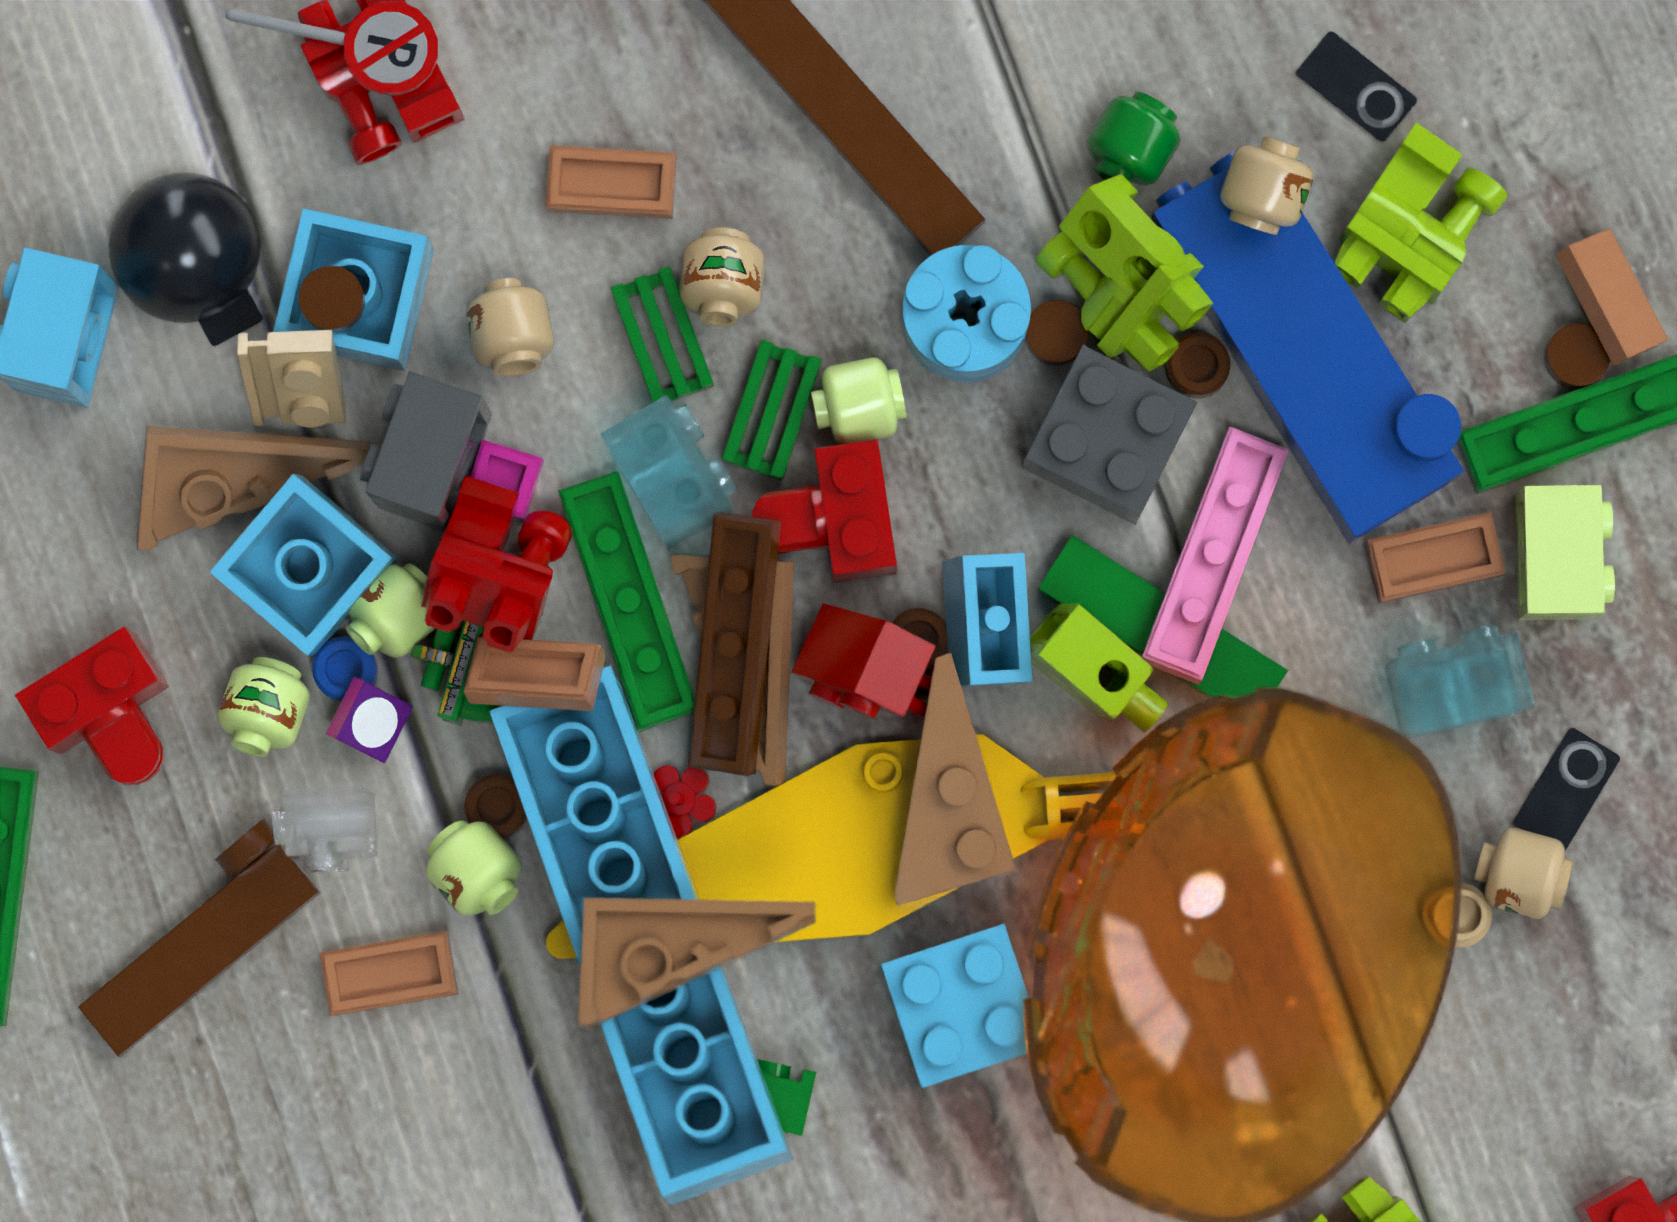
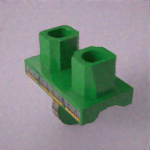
M466 621L455 655L451 654L450 650L456 630L445 632L437 629L432 647L414 644L410 657L427 663L420 686L430 690L439 691L445 669L451 670L437 715L443 718L442 721L462 726L464 719L472 722L494 724L489 711L499 708L501 705L470 704L464 694L477 637H482L484 627Z

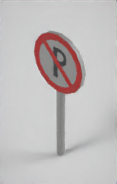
M382 1L364 8L351 21L346 33L236 9H229L225 13L226 19L232 22L344 45V58L351 75L364 88L380 95H401L417 89L431 76L438 60V38L432 23L419 9L403 2Z

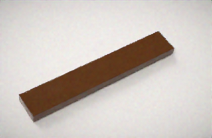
M703 0L930 256L940 250L959 246L985 223V218L790 0Z

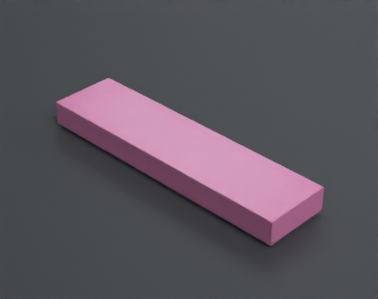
M1229 427L1141 655L1152 667L1197 685L1201 683L1289 449L1233 427Z

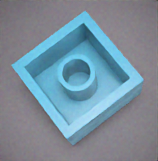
M303 208L273 332L318 330L307 321L300 309L299 290L301 284L312 271L320 267H342L350 271L361 284L365 294V308L361 318L353 327L343 332L333 333L337 356L406 371L434 254V248L428 236Z
M26 247L23 249L20 263H11L3 288V298L10 302L4 325L0 324V379L14 391L88 408L119 291V286L100 265Z
M292 474L211 569L210 573L303 653L311 656L316 655L319 649L333 636L349 617L350 610L357 600L390 564H394L399 557L303 475Z
M1005 924L881 964V969L920 1088H925L1045 1048Z

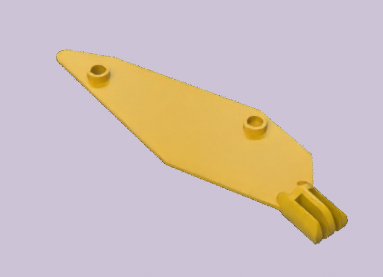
M984 734L976 735L1013 859L1049 840L1127 834L1126 822L1121 819L1061 823V819L1103 816L1123 811L1124 797L1121 794L1097 793L1059 797V793L1119 787L1122 785L1121 771L1043 777ZM921 739L856 744L678 839L699 900L815 902L816 923L776 941L789 942L871 935L960 888L957 887L898 906L894 897ZM563 920L548 934L546 938L547 950L557 959L577 958Z

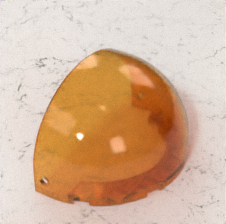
M1256 688V693L1234 698L1220 695L1204 700L1180 711L1159 724L1136 743L1112 767L1117 775L1095 804L1088 801L1084 803L1065 836L1047 876L1037 906L1026 957L1035 959L1033 996L1023 999L1025 1041L1035 1091L1051 1128L1055 1134L1065 1137L1078 1157L1074 1163L1093 1182L1149 1212L1184 1222H1260L1280 1214L1303 1201L1340 1171L1367 1142L1385 1118L1412 1073L1434 1025L1454 956L1461 905L1459 838L1451 804L1444 785L1433 765L1413 742L1387 725L1338 705L1284 688Z

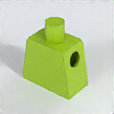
M1056 604L1031 635V664L1098 717L1115 719L1121 713L1141 731L1146 732L1166 710L1168 702L1144 683L1154 670L1152 666L1081 605ZM1104 664H1107L1111 670V679L1108 685L1103 687L1099 683V671Z

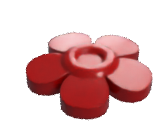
M665 765L656 770L654 777L659 790L664 792L661 796L676 837H684L692 832V817L700 822L710 821L714 817L717 806L715 799L704 794L698 795L704 792L710 783L709 775L703 769L688 767L682 774V778L679 771L673 766Z

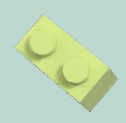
M1602 485L1524 486L1515 494L1518 620L1596 619L1605 613V603H1613L1615 594L1613 566L1604 565L1603 540H1611L1613 533V509L1611 502H1602Z

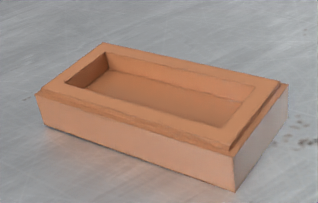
M550 146L546 210L547 212L673 219L676 153Z
M1610 228L1568 245L1555 254L1613 366L1648 352L1669 340Z
M1491 512L1372 538L1365 542L1379 604L1502 577L1506 574Z
M477 637L464 694L470 704L593 711L606 655L601 644L522 639L515 650L508 653L488 646L482 637Z
M448 931L320 952L330 1016L459 994Z

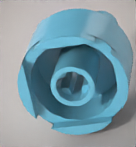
M959 245L936 252L915 270L906 285L904 293L902 328L911 354L925 369L957 382L974 383L999 374L1013 362L1025 341L1031 315L1028 288L1017 268L989 246ZM965 302L968 308L978 307L980 309L977 312L976 325L968 327L964 319H957L955 321L951 319L955 315L956 304Z

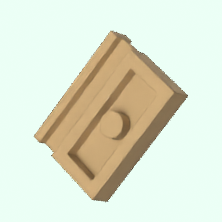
M332 330L267 332V340L250 341L248 333H238V359L254 426H264V418L281 417L282 425H299L309 428L319 427L326 423H346V398Z

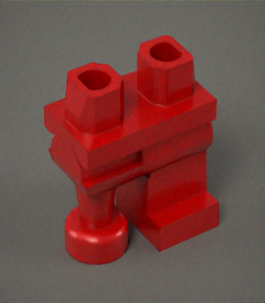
M328 0L319 1L297 12L299 22L302 24L346 33L351 23L340 26ZM356 0L361 11L382 1H395L407 4L405 0ZM304 37L306 42L300 46L320 88L328 99L339 104L356 133L348 141V148L357 165L367 164L397 150L402 145V141L394 125L390 122L379 123L368 94L371 90L364 88L351 75L344 58V45ZM437 62L431 76L417 89L401 95H391L413 143L465 120L461 108Z
M465 475L446 531L443 533L438 549L431 561L421 607L426 608L424 620L426 625L445 632L458 629L461 620L484 627L482 638L487 642L488 646L508 653L514 651L522 639L533 640L538 621L543 615L553 576V569L548 565L550 562H555L563 557L572 538V530L567 521L551 511L538 510L531 512L525 517L518 533V544L522 550L520 557L504 552L520 493Z

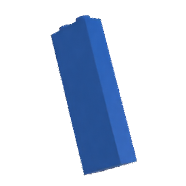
M1233 151L1209 168L1214 175L1213 177L1194 188L1191 187L1188 181H1185L1162 194L1156 200L1159 209L1153 212L1151 220L1178 241L1185 255L1192 253L1204 266L1194 280L1214 303L1206 313L1208 319L1348 544H1351L1455 481L1464 472V469L1452 450L1439 459L1423 461L1409 456L1399 446L1394 431L1396 417L1402 407L1409 400L1416 397L1417 394L1303 212L1300 220L1294 226H1280L1278 235L1269 234L1229 219L1231 209L1222 203L1220 194L1235 152Z

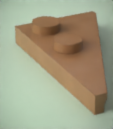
M146 426L137 550H150L158 547L159 540L195 526L198 527V530H202L219 523L228 514H243L269 503L292 474L303 475L312 482L327 476L328 480L352 472L357 465L365 461L371 447L370 442Z
M671 554V566L674 574L682 575L697 611L692 617L701 635L709 555ZM777 560L756 769L760 771L763 777L764 785L771 786L781 785L785 783L794 583V561Z
M951 652L935 657L894 891L897 906L1016 870Z
M584 898L578 1024L581 1028H593L816 923L815 902Z

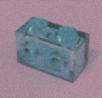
M665 395L601 433L607 449L667 550L712 525L714 513L733 512L732 503L727 496L736 492L737 489L718 458L710 463H707L695 443L705 437L704 433L686 404L675 409L668 396Z
M1492 625L1460 633L1461 645L1437 650L1435 639H1429L1398 647L1400 658L1391 660L1384 667L1401 739H1410L1526 713L1535 708L1518 633L1514 632L1500 636L1498 625Z

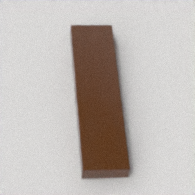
M725 512L713 514L688 767L743 776L756 774L781 520Z
M277 843L85 1000L78 1008L118 1057H122L306 906L320 892L283 846Z

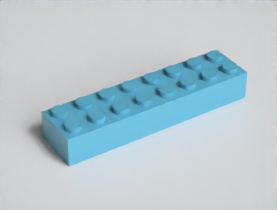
M611 666L605 667L602 670L593 711L501 706L489 711L580 968L584 898L699 900L622 686ZM720 967L601 1023L660 1193L670 1205L793 1160L724 967Z

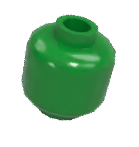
M1136 91L1132 97L1120 96L1112 99L1087 138L1088 150L1098 161L1094 172L1103 180L1122 174L1129 182L1147 186L1155 183L1181 142L1179 130L1174 125L1178 119L1177 115L1159 100L1143 92Z

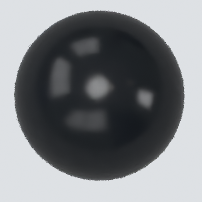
M173 173L144 183L125 200L112 224L109 237V258L111 268L120 288L138 308L149 315L165 321L176 323L198 322L224 312L235 304L249 288L259 264L260 235L255 218L249 207L227 185L214 178L197 173Z

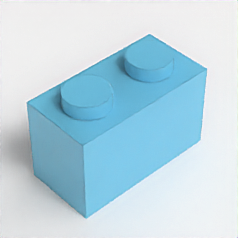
M1025 553L963 555L942 561L948 653L951 652L961 688L1032 682Z

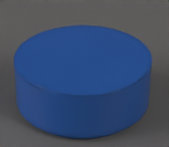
M1435 394L1416 396L1409 400L1398 413L1394 426L1395 437L1401 449L1409 456L1423 461L1439 459L1456 445L1460 437V415L1455 406L1442 396Z
M339 637L326 642L319 649L313 660L312 673L317 687L326 696L342 702L354 677L373 686L375 685L378 677V664L374 654L369 655L365 653L352 638Z

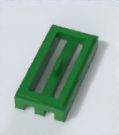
M670 266L659 269L658 273L637 277L628 284L623 285L621 283L610 287L655 408L714 387ZM662 286L666 292L697 378L687 382L685 381L652 290ZM638 295L642 299L674 387L663 391L628 300Z
M761 340L722 457V462L783 481L811 397V392L822 364V359L811 355L808 357L799 354L796 350L783 349L774 346V343ZM771 359L780 362V366L750 456L740 454L746 430ZM793 367L805 371L775 462L771 464L762 461Z

